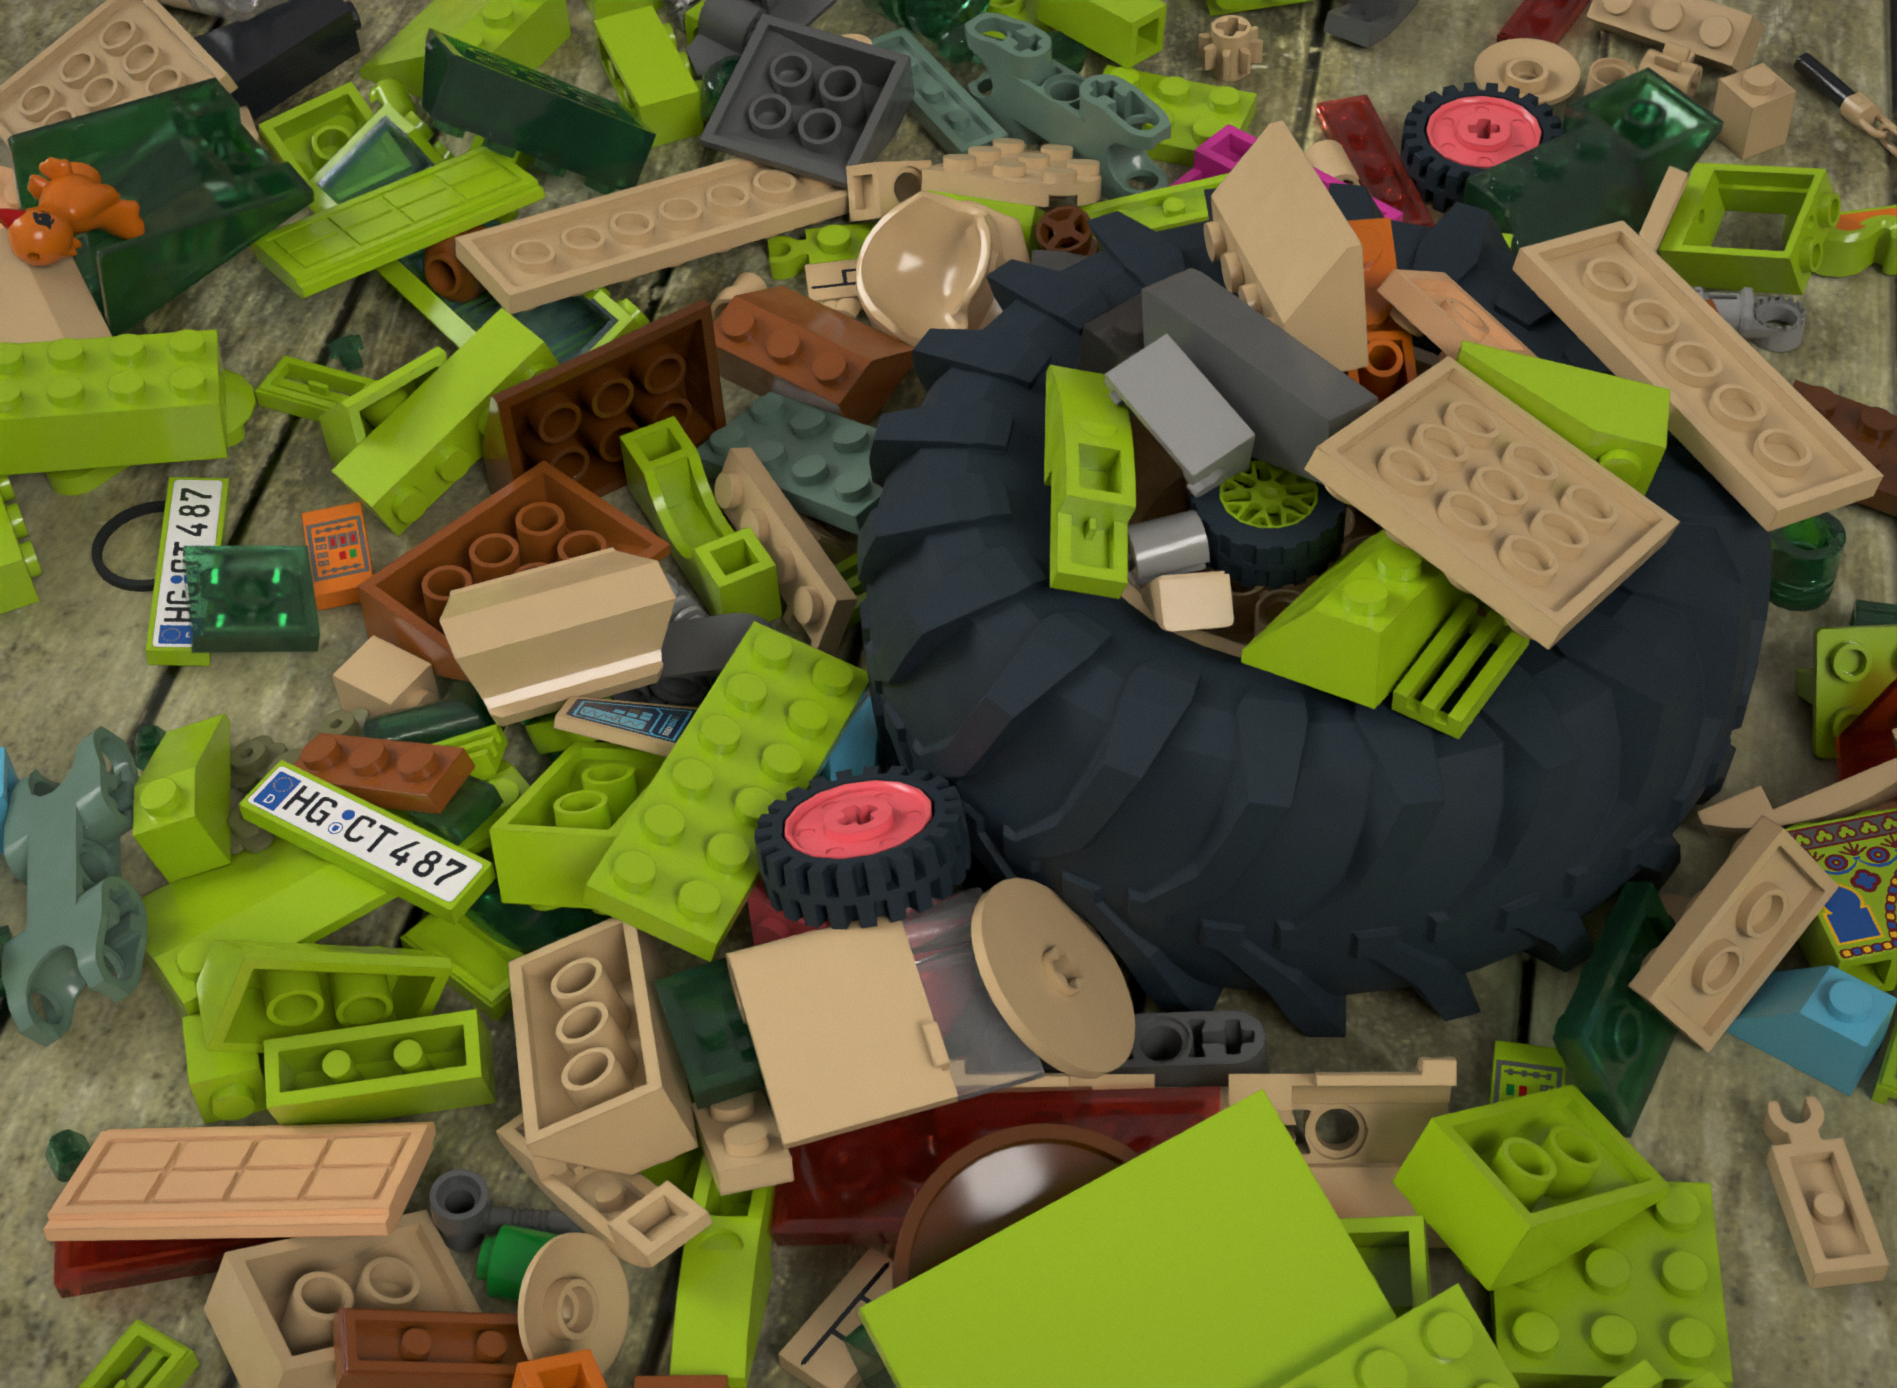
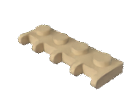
M730 448L722 472L716 478L713 494L726 520H730L735 528V532L750 527L776 564L779 593L788 605L783 619L791 631L804 629L812 640L811 647L835 657L858 598L752 448Z

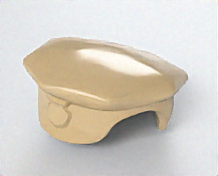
M927 191L918 192L894 207L871 230L861 248L855 274L856 291L870 326L913 347L919 343L930 328L983 330L1003 312L993 296L986 275L1011 259L1031 264L1021 224L1018 219L997 212L977 202L969 200L957 201L948 196Z

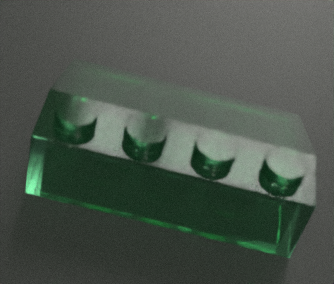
M429 28L425 44L422 107L429 117L434 118L432 124L434 128L458 138H463L466 131L486 138L483 144L484 147L510 158H514L516 151L536 157L534 166L559 177H564L567 170L585 176L586 178L583 183L585 186L605 195L614 193L616 189L624 190L637 185L657 134L626 106Z

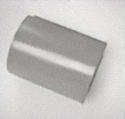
M1194 510L1128 525V578L1134 586L1146 584L1163 575L1187 574L1206 569V563L1210 562L1205 529L1199 515Z

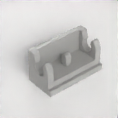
M1165 334L1105 373L1104 384L1111 391L1109 397L1117 406L1126 404L1183 470V476L1189 482L1186 487L1195 498L1216 488L1235 474L1239 475L1241 472L1249 469L1256 434L1168 334Z

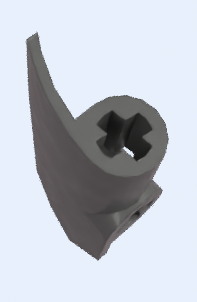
M705 0L699 15L698 34L686 49L697 80L732 76L735 70L734 61L736 60L737 66L763 13L809 26L833 6L837 0Z

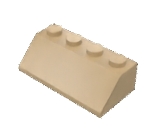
M1284 121L1270 123L1211 195L1213 221L1204 223V238L1209 258L1212 262H1221L1224 283L1229 292H1237L1239 299L1340 371L1345 372L1368 367L1362 243Z
M612 917L508 962L525 1141L532 1156L633 1175L659 1163L668 1162L678 1155L699 1147L668 965L648 933Z

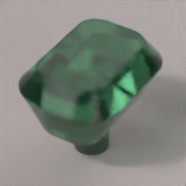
M143 725L137 732L134 741V761L136 767L140 770L145 769L166 733L159 726Z
M67 1129L50 1138L45 1151V1157L57 1180L69 1182L91 1148L83 1134Z

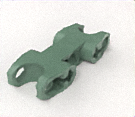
M983 12L965 23L967 45L984 62L989 71L985 72L977 80L967 83L968 93L1009 134V138L1023 140L1025 144H1035L1047 140L1052 144L1068 145L1073 147L1074 158L1099 161L1100 175L1102 177L1101 196L1110 200L1170 186L1165 172L1149 158L1145 150H1152L1161 141L1170 139L1171 124L1167 114L1139 88L1120 77L1110 74H1099L1085 79L1052 59L1051 37L1029 22L1003 14ZM996 31L1003 33L1006 38L1003 41H999L982 35V33ZM992 91L988 97L982 95L984 92ZM1147 123L1155 126L1149 130H1142L1143 125ZM1133 178L1154 188L1143 191L1135 190L1128 186L1127 182Z
M102 726L79 741L73 767L61 784L45 778L37 769L15 784L11 793L4 825L5 860L16 878L27 885V929L10 939L3 947L2 981L6 991L9 1011L19 1033L45 1047L60 1039L69 1030L76 1000L86 985H88L89 990L106 995L115 1004L129 996L140 981L147 945V914L145 905L136 889L125 879L121 878L120 837L133 829L134 786L139 779L134 758L126 742ZM102 752L110 760L114 773L107 771ZM109 971L115 972L117 978L113 976ZM33 993L41 995L46 1021L39 1016L33 1006Z

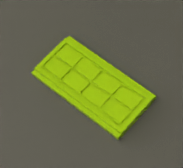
M487 144L256 237L248 242L251 251L256 254L257 260L303 299L546 198L544 188L538 184V180Z

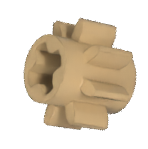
M1226 15L1219 17L1214 22H1211L1210 33H1200L1198 36V56L1203 58V69L1210 70L1211 74L1219 80H1240L1250 74L1251 63H1262L1263 40L1258 39V27H1251L1249 21L1241 16Z
M1666 41L1663 52L1654 49L1647 51L1638 68L1637 80L1689 103L1698 89L1702 76V66L1692 63L1695 53L1691 52V48Z

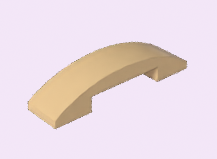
M1897 728L1892 730L1893 744L1897 750ZM1897 758L1775 809H1772L1762 785L1700 810L1697 813L1709 836L1739 839L1748 833L1762 815L1784 829L1801 822L1818 823L1850 817L1865 810H1872L1897 795Z
M523 1112L496 1130L500 1142L515 1161L563 1213L585 1233L603 1240L611 1253L635 1266L652 1268L713 1224L708 1211L668 1180L657 1187L639 1172L627 1175L532 1156L526 1146Z

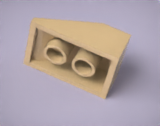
M427 1210L403 1214L395 1232L389 1233L388 1236L294 1237L225 1252L203 1309L241 1388H336L333 1320L338 1308L482 1312Z

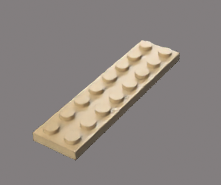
M737 157L455 237L456 257L509 314L526 312L535 309L537 306L567 297L580 296L587 291L617 282L630 281L637 276L667 267H677L687 261L714 253L727 252L737 246L761 239L773 238L787 231L807 225L820 224L827 219L850 213L848 190Z

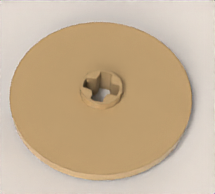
M1011 878L997 883L979 898L972 915L971 938L973 951L984 985L1010 1028L1038 1057L1068 1075L1083 1079H1096L1120 1067L1129 1057L1134 1044L1135 1016L1133 1004L1122 972L1096 929L1071 910L1055 891L1038 882L1023 878Z

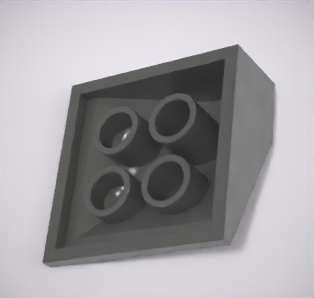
M763 13L700 137L701 146L848 190L846 166L875 161L896 135L915 95L910 56Z

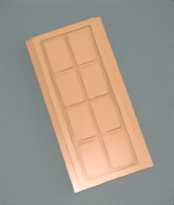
M434 1122L133 1128L101 1131L48 1212L49 1221L43 1229L46 1241L388 1236L389 1233L395 1232L434 1149L435 1125Z

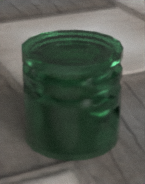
M1825 512L1772 530V580L1769 601L1775 606L1789 611L1806 612L1820 608L1829 601L1834 589V583L1846 543L1845 528L1836 517Z

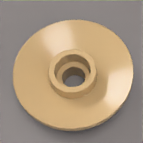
M1516 38L1497 42L1484 49L1476 58L1473 73L1474 80L1481 90H1485L1487 82L1498 83L1499 92H1505L1508 86L1520 89V98L1531 93L1539 97L1538 105L1547 103L1550 106L1564 101L1576 91L1580 83L1581 69L1578 61L1570 52L1554 43L1539 39Z
M565 1233L552 1238L533 1257L521 1284L517 1311L519 1335L529 1361L590 1349L602 1376L614 1363L626 1336L630 1301L628 1284L622 1265L617 1256L610 1252L603 1240L588 1233Z

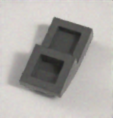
M1352 0L1348 4L1328 11L1323 31L1368 48L1389 35L1409 15L1420 0Z

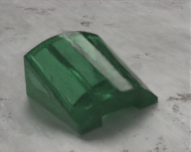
M216 77L14 134L7 141L19 209L38 206L39 200L35 199L27 190V185L32 174L40 175L51 181L38 169L40 163L45 162L49 157L59 160L68 159L69 162H81L92 166L101 175L102 184H108L115 188L121 194L120 199L134 200L139 203L141 207L139 214L145 226L144 235L124 240L101 230H92L75 236L76 239L82 242V247L76 249L77 255L72 257L112 337L121 335L314 202L313 189L288 161L276 164L242 125L239 104Z

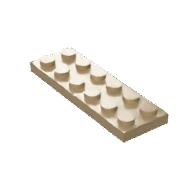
M1623 220L1519 248L1512 270L1615 376L1670 389L1668 430L1767 532L1874 496L1884 475Z

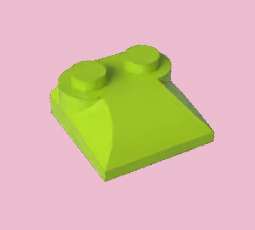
M352 81L260 123L259 137L269 150V158L273 168L281 175L288 177L298 191H300L375 114ZM380 123L325 179L324 185L339 200L406 168L408 161Z

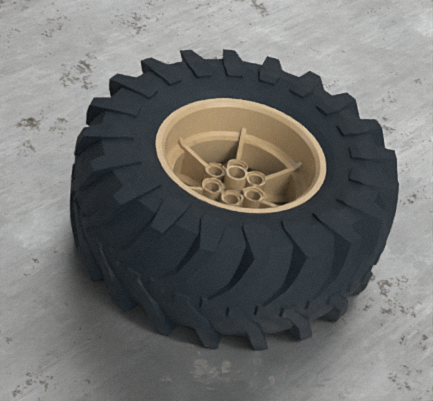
M1330 183L1328 191L1347 221L1384 218L1366 186ZM1217 188L1204 189L1209 216L1208 221L1156 232L1125 214L1115 211L1086 221L1102 251L1061 271L1014 259L1009 260L986 275L993 296L1003 311L983 330L930 328L912 350L914 370L927 395L918 408L885 413L880 416L869 455L872 482L882 487L883 491L878 508L870 512L858 536V581L862 582L863 591L867 593V598L860 603L862 636L871 703L880 744L889 769L892 766L907 767L908 775L917 769L930 771L931 778L937 776L948 780L949 787L955 786L958 790L966 816L971 851L970 870H966V878L963 883L956 885L958 889L975 907L979 898L986 891L1003 880L1023 878L1038 882L1055 891L1071 910L1096 929L1109 950L1119 954L1140 987L1165 1013L1213 1011L1224 987L1269 993L1284 1015L1307 1037H1346V995L1411 987L1446 1022L1481 1013L1466 972L1481 969L1521 951L1564 972H1568L1594 956L1593 942L1581 918L1598 907L1618 889L1655 897L1681 863L1680 844L1672 834L1694 805L1706 803L1722 789L1736 748L1731 745L1730 736L1732 730L1742 727L1758 666L1759 653L1767 621L1772 580L1771 531L1767 532L1668 430L1666 450L1645 494L1646 498L1680 521L1668 541L1549 650L1537 641L1530 639L1527 648L1459 740L1392 710L1393 691L1396 687L1373 709L1241 662L1242 649L1320 576L1314 575L1308 578L1306 583L1294 586V584L1284 585L1282 589H1268V587L1264 586L1250 588L1241 586L1240 582L1230 579L1234 614L1233 625L1225 628L1176 632L1164 631L1158 625L1142 600L1141 588L1145 587V584L1134 586L1129 578L1120 599L1050 588L1051 486L1044 485L1046 372L1049 365L1105 374L1144 349L1142 288L1193 268L1203 272L1226 289L1221 262H1212L1210 260L1204 238V223L1213 221L1211 195ZM1456 202L1433 228L1391 220L1397 269L1445 272L1538 358L1615 376L1512 270L1517 256L1512 254L1490 211ZM1237 292L1232 293L1239 298V294ZM1411 334L1417 377L1440 362L1438 355L1442 350L1425 334L1422 337ZM1128 407L1136 475V509L1128 525L1189 511L1191 492L1186 487L1189 482L1183 476V470ZM1347 504L1344 543H1341V551L1336 561L1346 551L1384 529L1350 504ZM1331 561L1328 564V568L1332 566L1335 562ZM1209 567L1191 573L1215 572V570ZM1478 604L1477 614L1486 617L1487 614ZM1468 633L1418 701H1423L1472 634ZM1490 642L1470 669L1467 677L1440 709L1447 714L1452 711L1499 646Z

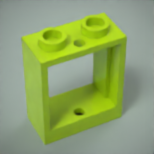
M1695 162L1658 251L1661 258L1691 287L1741 291L1743 287H1752L1753 292L1803 295L1811 273H1816L1821 266L1823 243L1830 228H1834L1839 221L1841 199L1838 193H1834L1827 170L1824 168ZM1726 211L1798 215L1784 251L1711 247Z

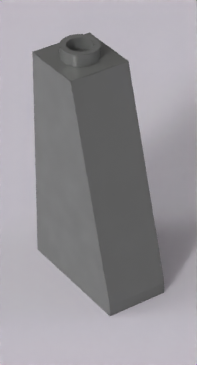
M1190 268L1142 288L1144 348L1165 334H1168L1256 434L1251 457L1323 484L1304 470L1316 447L1378 405V397L1199 270Z

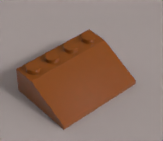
M543 460L357 586L367 637L370 639L374 635L431 663L434 675L471 683L456 662L439 621L450 597V591L611 547L616 551L660 562L671 554V544Z

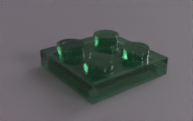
M184 546L182 565L192 653L318 651L320 629L308 546Z

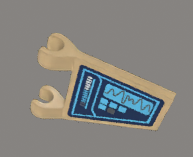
M570 696L556 714L553 728L668 757L698 708Z

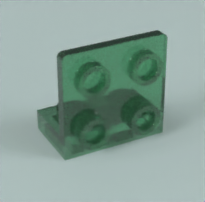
M726 957L655 980L658 998L697 1110L760 1089L773 1114L748 1025L743 1023L738 1009Z

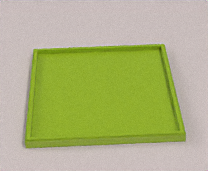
M1264 1089L1253 1093L860 1307L857 1311L862 1324L897 1388H1277L1397 1318Z

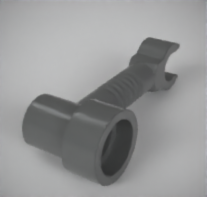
M456 1169L442 1174L432 1184L429 1192L433 1222L441 1230V1236L446 1246L457 1252L475 1249L482 1243L485 1235H497L504 1224L560 1235L572 1232L585 1233L562 1211L552 1210L549 1212L546 1209L544 1211L541 1209L535 1211L533 1208L528 1210L527 1208L520 1209V1207H516L514 1209L508 1206L493 1205L492 1200L489 1199L487 1183L479 1174L470 1170Z

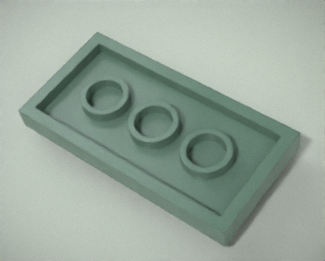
M771 391L753 401L748 409L725 427L716 430L706 442L697 448L706 477L716 480L717 476L722 472L730 448L751 447L795 511L859 535L870 512L878 508L883 491L882 487L872 482L869 455L876 428Z

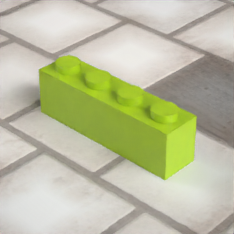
M501 308L331 471L354 498L361 502L362 506L399 537L483 456L482 448L491 396L560 364L542 339Z

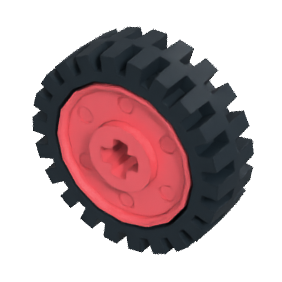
M1476 82L1464 83L1463 91L1460 92L1455 85L1443 87L1442 96L1433 91L1425 96V102L1418 100L1412 106V112L1407 113L1400 148L1401 177L1405 179V186L1410 192L1416 191V198L1426 204L1433 200V209L1444 213L1456 202L1466 204L1478 200L1492 201L1501 205L1506 210L1508 218L1511 216L1512 208L1519 215L1530 211L1531 203L1537 207L1546 201V196L1552 195L1556 188L1564 150L1565 136L1564 129H1561L1562 122L1558 115L1552 116L1553 108L1547 103L1538 105L1539 97L1528 93L1520 98L1519 88L1508 86L1505 92H1499L1498 83L1489 82L1486 83L1485 90H1478Z
M879 766L864 767L862 775L857 776L852 775L851 769L836 772L837 780L831 782L821 776L809 781L810 790L807 791L797 786L786 792L787 801L776 799L768 806L769 814H761L757 821L758 829H755L754 837L767 899H770L771 906L777 912L783 910L784 916L794 922L804 917L806 926L819 928L829 919L832 929H848L852 920H860L861 928L877 926V917L887 915L891 923L906 919L907 908L911 907L918 913H921L933 907L932 897L945 900L953 893L952 885H961L966 878V870H970L971 866L968 826L958 790L955 786L949 787L948 780L940 776L931 778L930 771L917 769L908 775L907 767L892 766L886 774H881Z

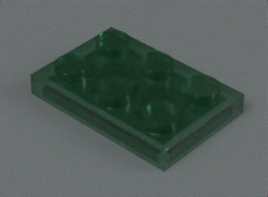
M1626 881L1613 910L1608 913L1605 919L1604 929L1589 961L1582 967L1579 982L1564 1014L1556 1022L1552 1037L1557 1052L1562 1056L1581 1093L1624 1138H1631L1678 1032L1677 1028L1628 986L1639 972L1646 955L1658 947L1674 928L1652 882Z

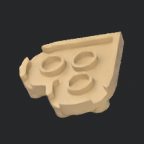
M997 138L992 140V146H972L968 148V154L944 155L942 163L922 169L921 191L931 190L1037 207H1049V200H1062L1067 198V196L1075 195L1076 206H1084L1100 200L1102 177L1100 175V162L1091 159H1073V147L1047 144L1041 146V151L1024 149L1025 141Z

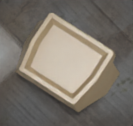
M4 227L0 230V343L55 341L61 338L112 337L73 257L63 258L50 266L30 265L14 255L8 241L7 229Z
M611 547L452 590L439 621L456 662L483 699L496 724L506 726L559 711L570 696L601 699L657 683L664 666L661 648L676 597L657 560L616 551Z

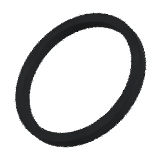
M166 501L147 502L128 508L111 518L100 529L92 545V560L103 580L114 587L128 591L145 592L154 590L155 579L133 580L123 578L111 572L103 563L102 553L107 540L120 526L143 515L164 512Z

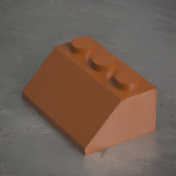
M785 286L734 296L713 323L719 373L722 378L759 396H764L771 391L865 425L870 424L914 364L913 346Z

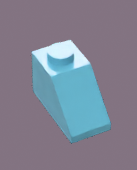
M1832 965L1777 971L1769 975L1725 1032L1851 1096L1882 1047L1897 998Z

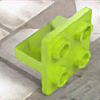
M1897 624L1819 627L1814 630L1813 668L1795 669V694L1813 705L1812 751L1819 758L1897 755L1892 737V730L1897 728Z

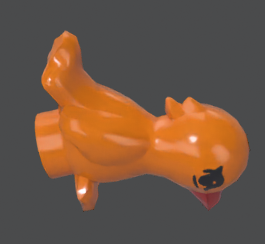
M49 157L45 162L40 163L38 169L51 181L40 175L32 174L30 176L27 190L35 199L39 200L37 207L28 209L0 208V223L8 231V241L14 255L21 261L33 266H50L63 258L76 256V249L82 247V242L76 239L75 236L92 230H101L130 242L138 241L145 233L144 221L139 214L141 207L137 201L120 199L121 194L115 188L108 184H102L101 175L95 168L81 162H69L68 159L59 160Z

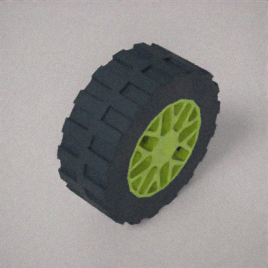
M1251 457L1249 469L1241 472L1239 475L1235 474L1200 497L1195 498L1190 493V510L1196 511L1199 515L1208 540L1210 562L1206 563V568L1211 567L1215 571H1224L1225 574H1229L1231 580L1240 582L1241 586L1250 588L1264 586L1268 587V589H1282V586L1289 584L1297 586L1306 583L1307 579L1314 575L1320 576L1328 569V564L1331 561L1335 562L1340 554L1341 543H1344L1347 504L1334 498L1323 484Z

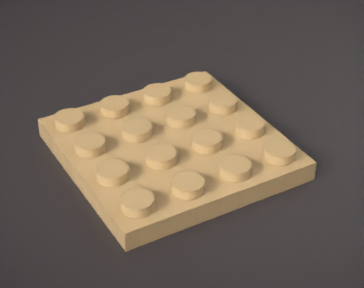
M106 0L0 85V137L31 174L47 178L38 169L41 162H45L49 157L59 160L68 159L69 162H81L92 166L101 175L102 184H108L115 188L127 177L135 174L143 164L169 143L176 141L185 130L206 113L218 107L238 86L229 74L157 0Z
M1450 356L1441 360L1318 445L1304 470L1325 484L1327 491L1334 498L1356 507L1383 527L1388 537L1402 547L1413 549L1444 572L1448 581L1457 589L1475 595L1506 618L1507 623L1515 632L1523 637L1537 641L1548 650L1668 541L1680 523L1679 520Z

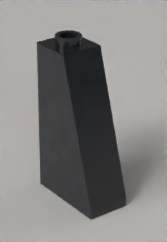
M290 0L193 37L238 86L218 107L210 110L200 119L247 106L252 119L255 120L361 52L356 33L357 30L361 29V21L352 2L349 0L345 2L343 0Z

